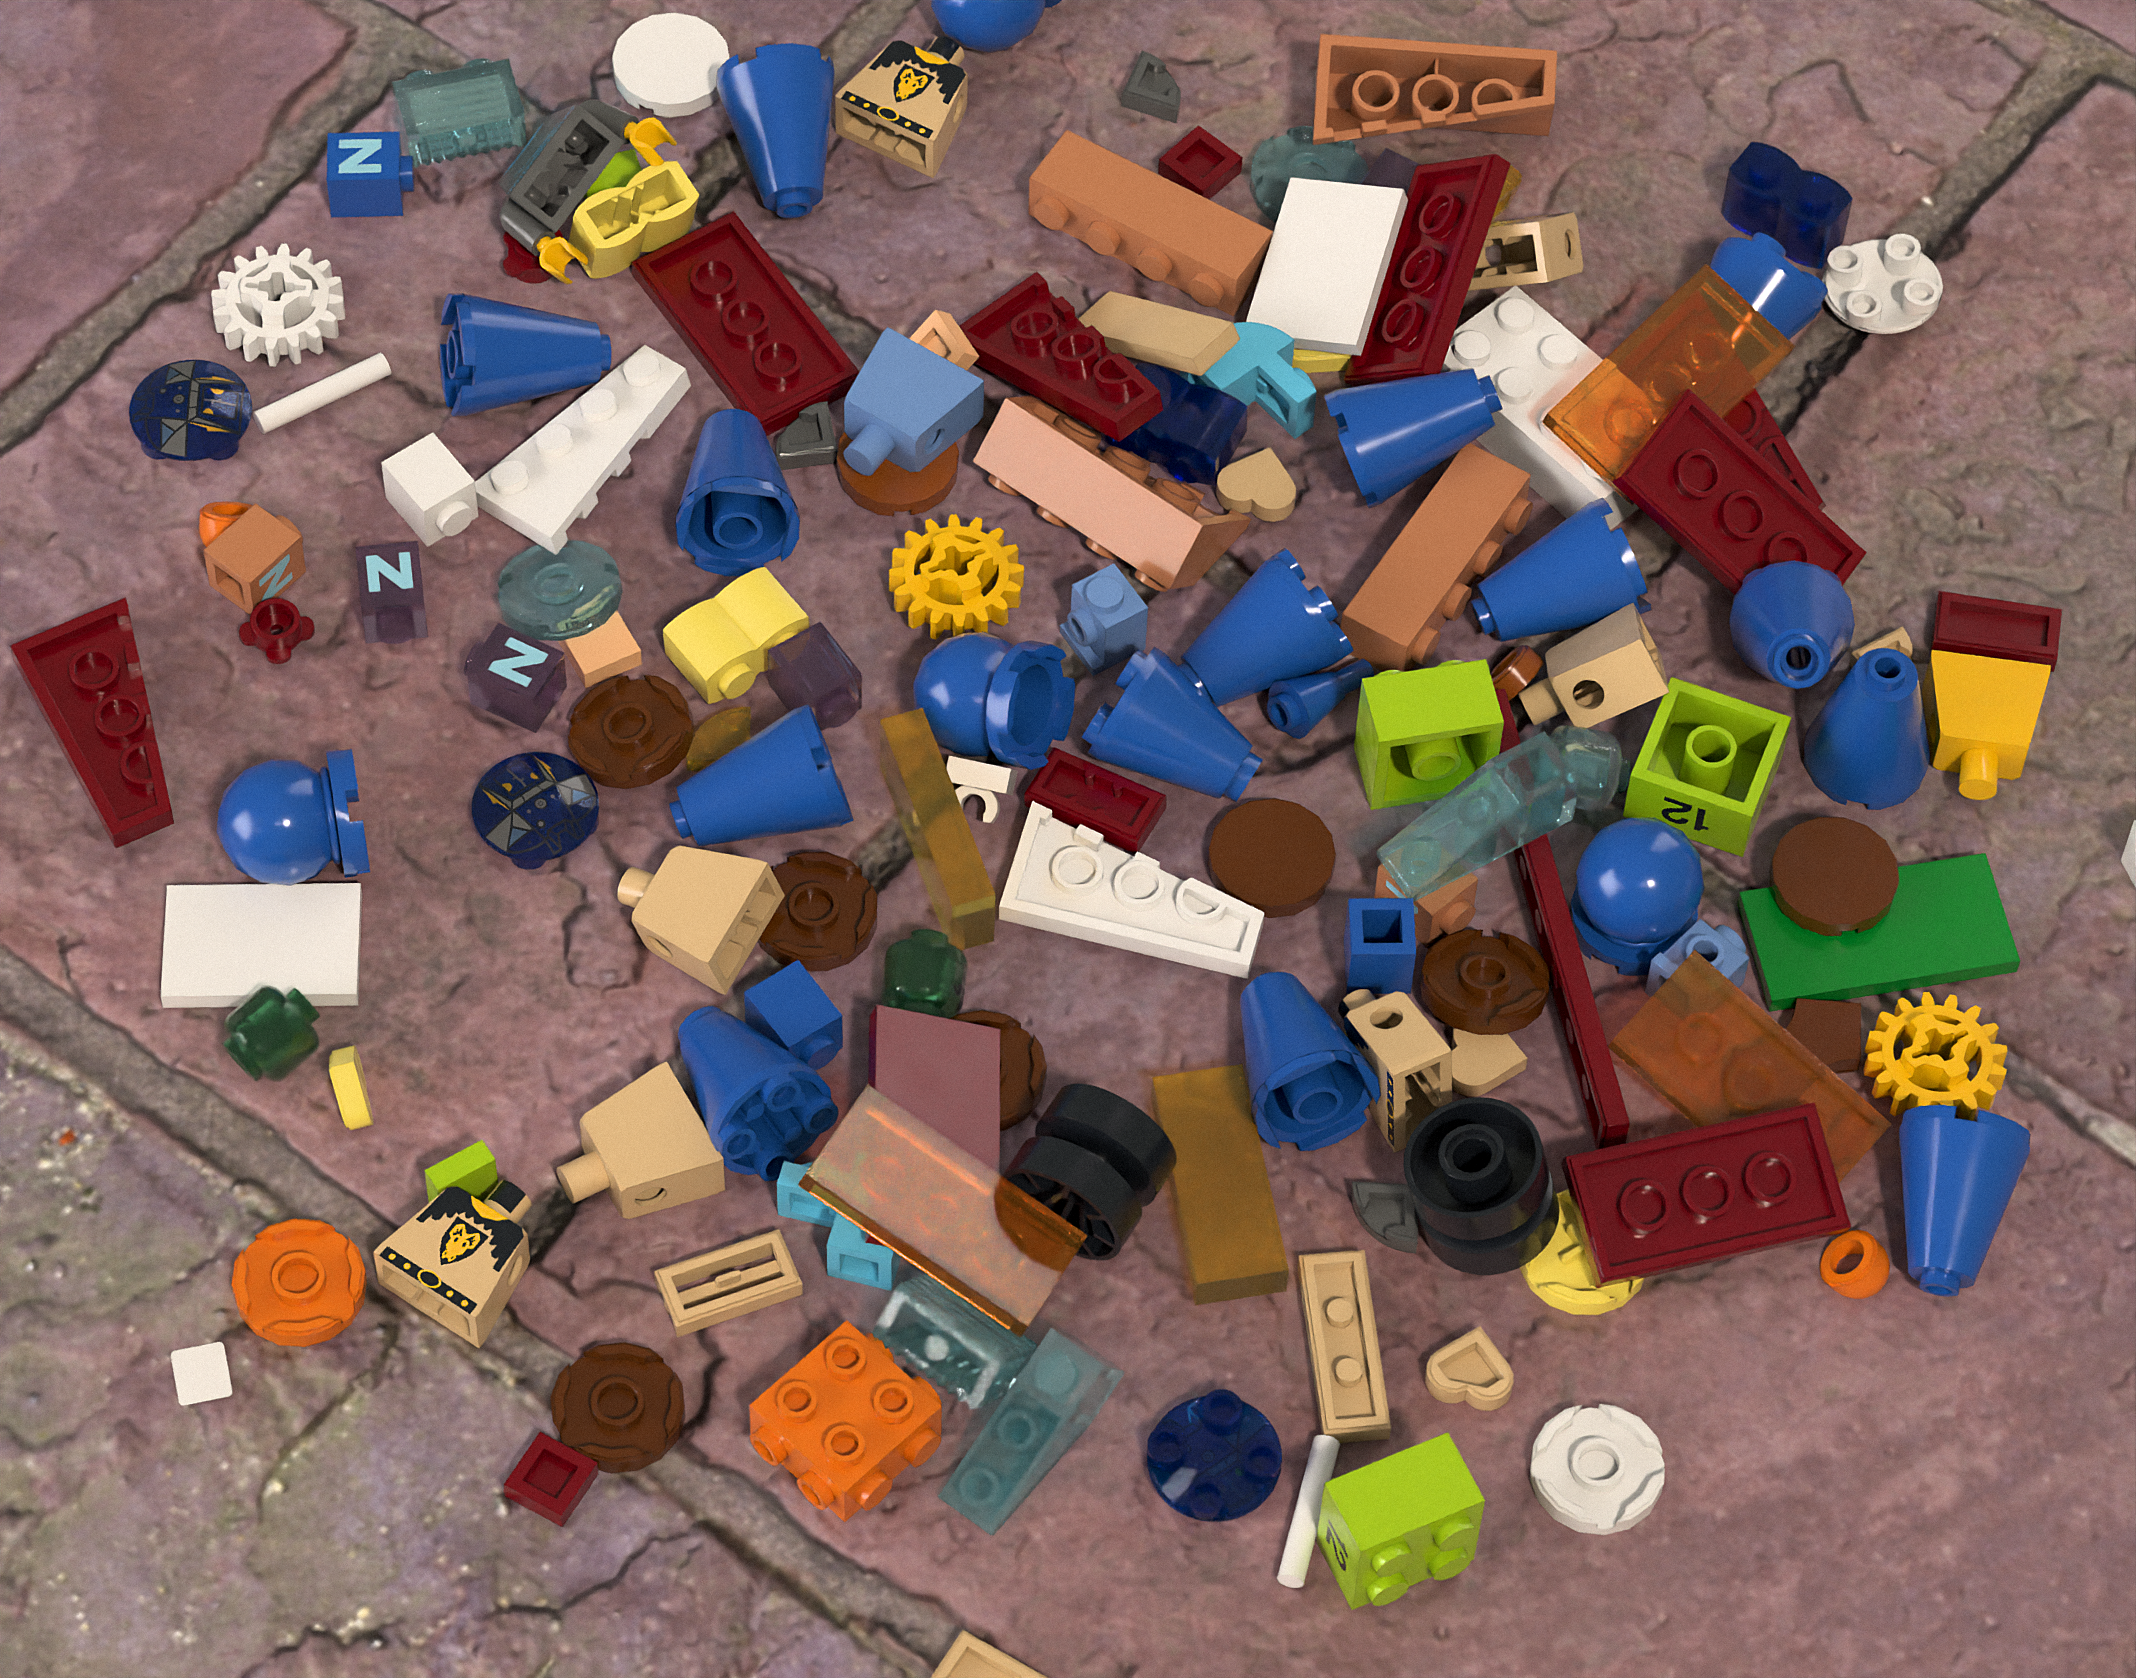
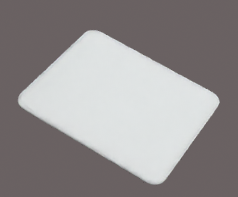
M222 1342L179 1349L171 1353L179 1404L189 1405L232 1395L225 1348Z

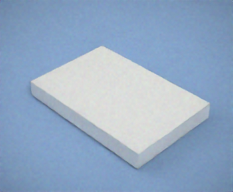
M1290 178L1246 322L1270 325L1285 332L1295 340L1294 348L1361 356L1408 203L1404 189Z
M361 883L294 884L291 886L278 884L167 885L161 980L163 1008L358 1005L362 918Z

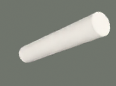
M378 353L254 411V421L262 434L270 432L391 375L388 361L382 353Z
M1316 1435L1313 1439L1277 1576L1278 1582L1287 1587L1300 1588L1304 1585L1318 1531L1324 1482L1331 1480L1340 1446L1339 1441L1331 1436Z

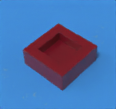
M1198 125L1159 158L1158 174L1210 200L1242 172L1243 157Z
M539 1432L503 1484L505 1497L563 1528L599 1475L598 1462Z

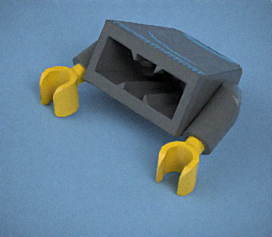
M594 99L585 100L580 105L575 104L549 115L501 177L498 184L506 193L499 213L502 227L534 256L539 257L542 268L562 283L568 285L573 282L564 273L568 262L577 258L587 265L588 258L562 237L555 238L554 233L559 230L623 144L631 142L644 160L651 166H660L664 163L663 159L654 150L655 147L664 142L676 146L677 142L658 119L650 117L639 122L636 116L602 101Z

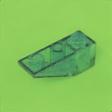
M1544 731L1488 760L1377 850V857L1407 898H1413L1414 902L1573 820L1580 777Z
M1051 1328L938 1497L988 1534L994 1536L1087 1430L1125 1371L1074 1335Z

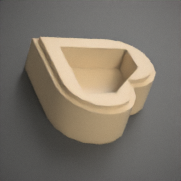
M1271 447L1229 464L1218 475L1216 497L1219 504L1228 511L1232 508L1240 513L1251 511L1259 519L1276 522L1285 519L1294 510L1295 484Z
M1453 1029L1451 1040L1453 1050L1452 1089L1458 1094L1466 1097L1483 1095L1526 1070L1528 1058L1508 1034L1477 1035Z
M1479 1326L1437 1350L1430 1357L1426 1366L1425 1385L1428 1392L1435 1399L1444 1403H1458L1465 1400L1476 1409L1492 1411L1501 1408L1508 1402L1513 1388V1372L1498 1349Z

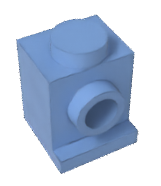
M1115 563L1072 584L1071 612L1067 615L1068 621L1060 625V633L1092 676H1095L1133 656L1138 649L1141 651L1145 650L1148 607Z
M1699 919L1664 954L1659 952L1651 960L1645 993L1692 1031H1695L1744 983L1750 957L1745 954L1746 947L1743 940L1728 926L1718 925L1713 929L1703 920Z

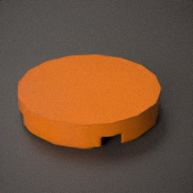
M290 1219L269 1225L255 1235L256 1241L250 1244L245 1252L243 1248L235 1260L232 1289L240 1317L256 1335L277 1345L307 1347L331 1340L352 1324L364 1305L367 1276L359 1248L349 1237L347 1240L342 1234L335 1232L334 1226L323 1221Z

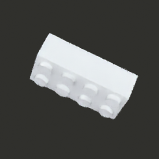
M1517 286L1512 287L1454 331L1441 373L1474 368L1478 379L1490 375L1503 408L1492 413L1496 426L1478 437L1477 441L1496 457L1530 473L1529 486L1565 518H1569L1589 502L1603 497L1613 513L1604 516L1609 529L1612 530L1639 509L1611 481L1664 412Z

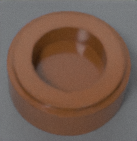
M1528 645L1517 647L1490 673L1495 690L1505 689L1510 701L1535 677L1541 669L1544 660Z

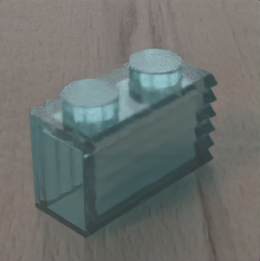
M478 58L467 62L462 68L437 73L429 70H418L410 73L405 79L392 81L396 117L407 156L413 155L414 168L419 167L421 164L429 166L433 161L441 163L444 159L450 161L456 157L463 159L468 154L476 156L479 152L487 154L491 149L498 152L503 147L507 149L512 148L514 145L522 147L526 143L523 104L521 103L508 58L496 61Z
M933 1269L930 1273L926 1272L923 1276L920 1274L917 1278L913 1277L911 1281L908 1279L905 1283L901 1282L896 1287L873 1330L875 1341L883 1339L885 1349L893 1347L895 1356L904 1355L906 1364L914 1362L916 1371L925 1370L927 1379L936 1378L938 1387L946 1385L948 1394L957 1393L958 1401H967L969 1410L982 1407L1013 1393L1037 1350L1036 1343Z

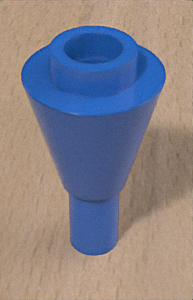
M1360 659L1336 672H1324L1273 682L1269 688V700L1267 702V711L1272 723L1280 731L1286 732L1291 737L1297 739L1304 738L1345 698L1346 694L1361 687L1362 678L1374 677L1373 668L1367 660Z

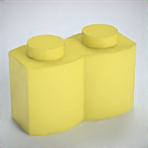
M665 161L660 166L646 167L637 173L626 187L606 189L587 198L574 213L569 242L587 256V265L581 261L579 262L590 278L612 276L629 267L631 262L635 261L641 252L655 251L685 236L693 224L699 194L677 161Z
M766 567L757 568L734 580L719 592L715 598L702 601L673 619L663 629L665 654L708 704L716 703L724 698L734 699L744 694L752 686L760 672L770 670L776 666H788L804 653L807 644L810 642L809 617Z

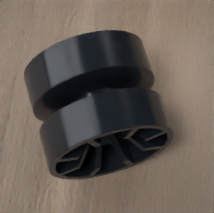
M1069 1084L1059 1090L1036 1124L1035 1137L1029 1138L1023 1143L1001 1176L1000 1190L1012 1212L1029 1229L1047 1242L1081 1258L1096 1261L1110 1260L1119 1254L1140 1222L1142 1207L1148 1206L1153 1202L1177 1164V1155L1172 1142L1161 1127L1131 1102L1100 1087L1088 1084Z
M1466 1098L1438 1108L1415 1128L1404 1152V1174L1426 1241L1441 1261L1456 1270L1468 1274L1497 1275L1515 1270L1527 1264L1545 1249L1558 1225L1560 1213L1559 1200L1540 1135L1534 1123L1524 1112L1507 1102L1493 1098Z

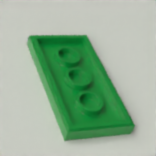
M1986 853L1898 867L1899 884L1889 913L1873 928L1860 933L1856 929L1853 931H1842L1841 936H1824L1801 928L1782 913L1775 900L1776 893L1772 887L1739 892L1737 906L1769 1012L1794 1008L1797 998L1840 1001L2017 972L2020 958Z

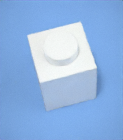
M433 432L381 462L386 499L427 547L445 536H454L460 533L472 520L478 517L474 479Z

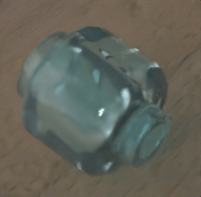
M1560 725L1548 738L1542 737L1539 740L1532 760V781L1535 786L1541 788V793L1545 800L1552 805L1589 811H1602L1611 803L1616 793L1622 794L1625 791L1630 777V761L1627 756H1622L1620 743L1613 733Z

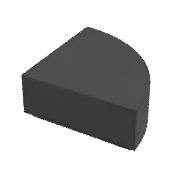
M1142 51L1122 92L1121 107L1177 123L1180 113V89L1166 70L1165 63L1156 56Z
M827 401L804 408L799 412V417L786 428L783 434H780L776 445V459L781 471L837 463V446Z
M1352 1182V1206L1363 1228L1374 1239L1392 1249L1416 1253L1418 1244V1214L1408 1184Z

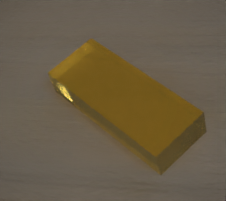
M923 708L880 719V768L951 953L993 942L996 894Z
M1243 1064L1152 1077L1151 1103L1155 1121L1172 1142L1177 1155V1164L1168 1177L1195 1305L1287 1292L1289 1267L1259 1135L1252 1120L1250 1097Z

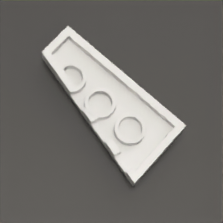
M646 345L642 346L475 482L477 506L557 555L568 541L565 531L577 517L585 519L598 503L597 491L610 475L619 477L631 462L629 451L640 438L647 439L652 436L691 387L686 368Z
M1032 801L999 905L1000 920L1248 979L1262 932L1265 912L1192 877L1186 881L1161 870L1159 861L1138 851L1135 856L1127 854L1103 842L1104 835L1082 824L1075 829L1053 818L1052 810Z

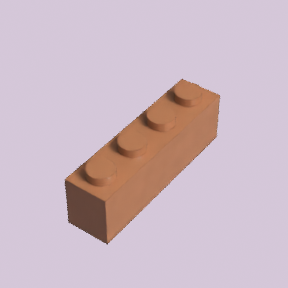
M1069 130L1064 132L1029 177L1028 214L1037 218L1045 227L1052 230H1061L1087 243L1099 254L1111 255L1139 269L1146 277L1154 281H1163L1191 295L1198 303L1204 306L1215 307L1234 317L1258 284L1273 236L1272 230Z
M1471 443L1460 450L1343 611L1340 628L1353 647L1354 651L1350 655L1358 659L1367 660L1371 666L1382 672L1387 670L1411 671L1416 662L1425 665L1429 661L1439 643L1441 636L1439 630L1447 619L1455 622L1461 616L1469 602L1472 593L1470 587L1479 575L1487 578L1491 574L1502 553L1503 546L1501 543L1508 533L1518 535L1525 526L1533 508V502L1527 500L1531 478L1530 473Z

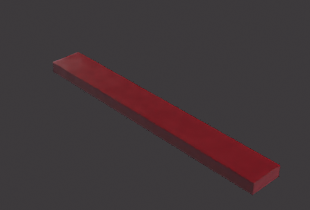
M1498 689L1495 692L1504 720L1494 783L1495 795L1541 957L1548 966V982L1595 1148L1598 1150L1625 1144L1630 1121L1505 689Z

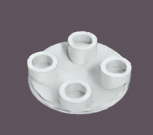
M1895 234L1887 240H1868L1850 246L1834 248L1828 256L1827 267L1822 282L1828 289V294L1824 299L1830 310L1846 324L1856 329L1876 334L1900 333L1923 324L1937 310L1943 292L1942 279L1937 267L1921 252L1919 241L1907 234Z

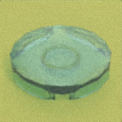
M1298 126L1287 129V135L1279 136L1275 140L1273 135L1261 144L1252 158L1250 191L1257 207L1271 221L1277 223L1290 178L1367 185L1368 165L1364 156L1362 160L1361 156L1355 151L1356 145L1350 140L1313 145V126Z
M567 541L568 547H562L557 555L541 545H535L514 557L500 574L497 596L503 620L516 633L535 640L562 641L586 635L605 624L619 607L623 590L616 561L603 548L584 541Z

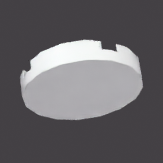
M680 13L651 15L632 24L618 38L612 55L616 88L627 103L639 110L640 105L653 109L654 115L667 118L692 115L711 106L719 98L716 85L717 69L729 59L727 42L714 26L698 17Z
M1599 1404L1598 1408L1589 1407L1581 1409L1582 1405L1563 1410L1545 1423L1533 1444L1529 1478L1537 1501L1554 1520L1577 1532L1607 1535L1632 1528L1651 1513L1662 1493L1665 1468L1662 1458L1663 1451L1658 1437L1641 1418L1618 1406Z

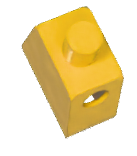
M1931 650L1922 685L1930 762L1937 770L1960 773L1959 792L1964 797L1973 800L1992 798L1997 793L1998 778L2009 780L2020 778L2050 676L2051 665Z

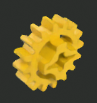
M950 514L948 527L939 528L937 523L931 518L925 520V535L920 536L908 530L905 533V549L894 548L892 552V569H889V591L894 592V609L896 612L908 611V626L912 629L921 626L925 622L930 624V638L935 640L942 634L944 629L952 630L954 637L972 628L975 632L988 633V621L990 620L1005 626L1008 623L1009 608H1019L1021 603V587L1024 585V565L1018 564L1019 548L1016 544L1004 546V530L1000 527L988 534L982 532V518L976 517L969 527L960 526L957 514ZM997 581L992 589L993 582Z
M1923 992L1919 1007L1914 1008L1903 997L1898 999L1894 1015L1884 1011L1879 1014L1875 1030L1869 1032L1864 1052L1868 1055L1863 1071L1864 1076L1876 1077L1872 1090L1874 1098H1882L1888 1095L1893 1098L1890 1114L1895 1117L1906 1108L1948 1105L1957 1106L1956 1114L1960 1119L1974 1121L1978 1107L1986 1110L1992 1107L1997 1090H2001L2007 1072L2003 1065L2008 1050L2006 1045L1994 1044L1999 1030L1996 1023L1983 1026L1977 1023L1981 1011L1980 1007L1975 1005L1963 1013L1957 1010V996L1950 994L1944 1006L1935 1005L1930 992ZM1902 1040L1904 1047L1901 1058L1895 1061L1893 1048ZM1976 1061L1977 1075L1969 1081L1967 1078L1969 1065L1971 1062Z

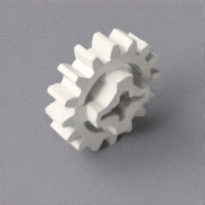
M281 244L277 255L269 256L263 246L256 247V260L249 262L246 258L238 255L234 258L235 274L227 271H221L218 274L220 289L212 290L211 293L215 328L217 333H224L226 347L229 350L243 345L246 361L252 362L260 353L267 354L269 366L276 367L280 355L288 354L294 364L301 363V350L308 348L319 355L323 352L322 336L332 339L338 337L337 321L345 319L342 281L340 277H332L331 263L328 260L313 264L312 250L305 248L297 257L290 256L288 244Z

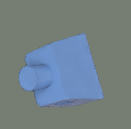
M887 327L878 339L845 398L844 432L853 440L844 450L845 460L855 471L866 476L872 475L885 459L909 472H920L983 418L984 380Z

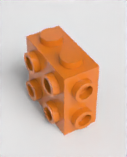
M846 1320L749 1405V1438L754 1449L767 1463L775 1467L781 1463L797 1478V1485L800 1491L812 1505L820 1510H825L828 1507L842 1521L846 1522L860 1508L868 1511L878 1505L890 1491L893 1479L910 1464L913 1467H918L934 1454L941 1443L942 1403L937 1392L926 1380L917 1375L910 1378L894 1363L891 1351L881 1339L872 1333L863 1335Z

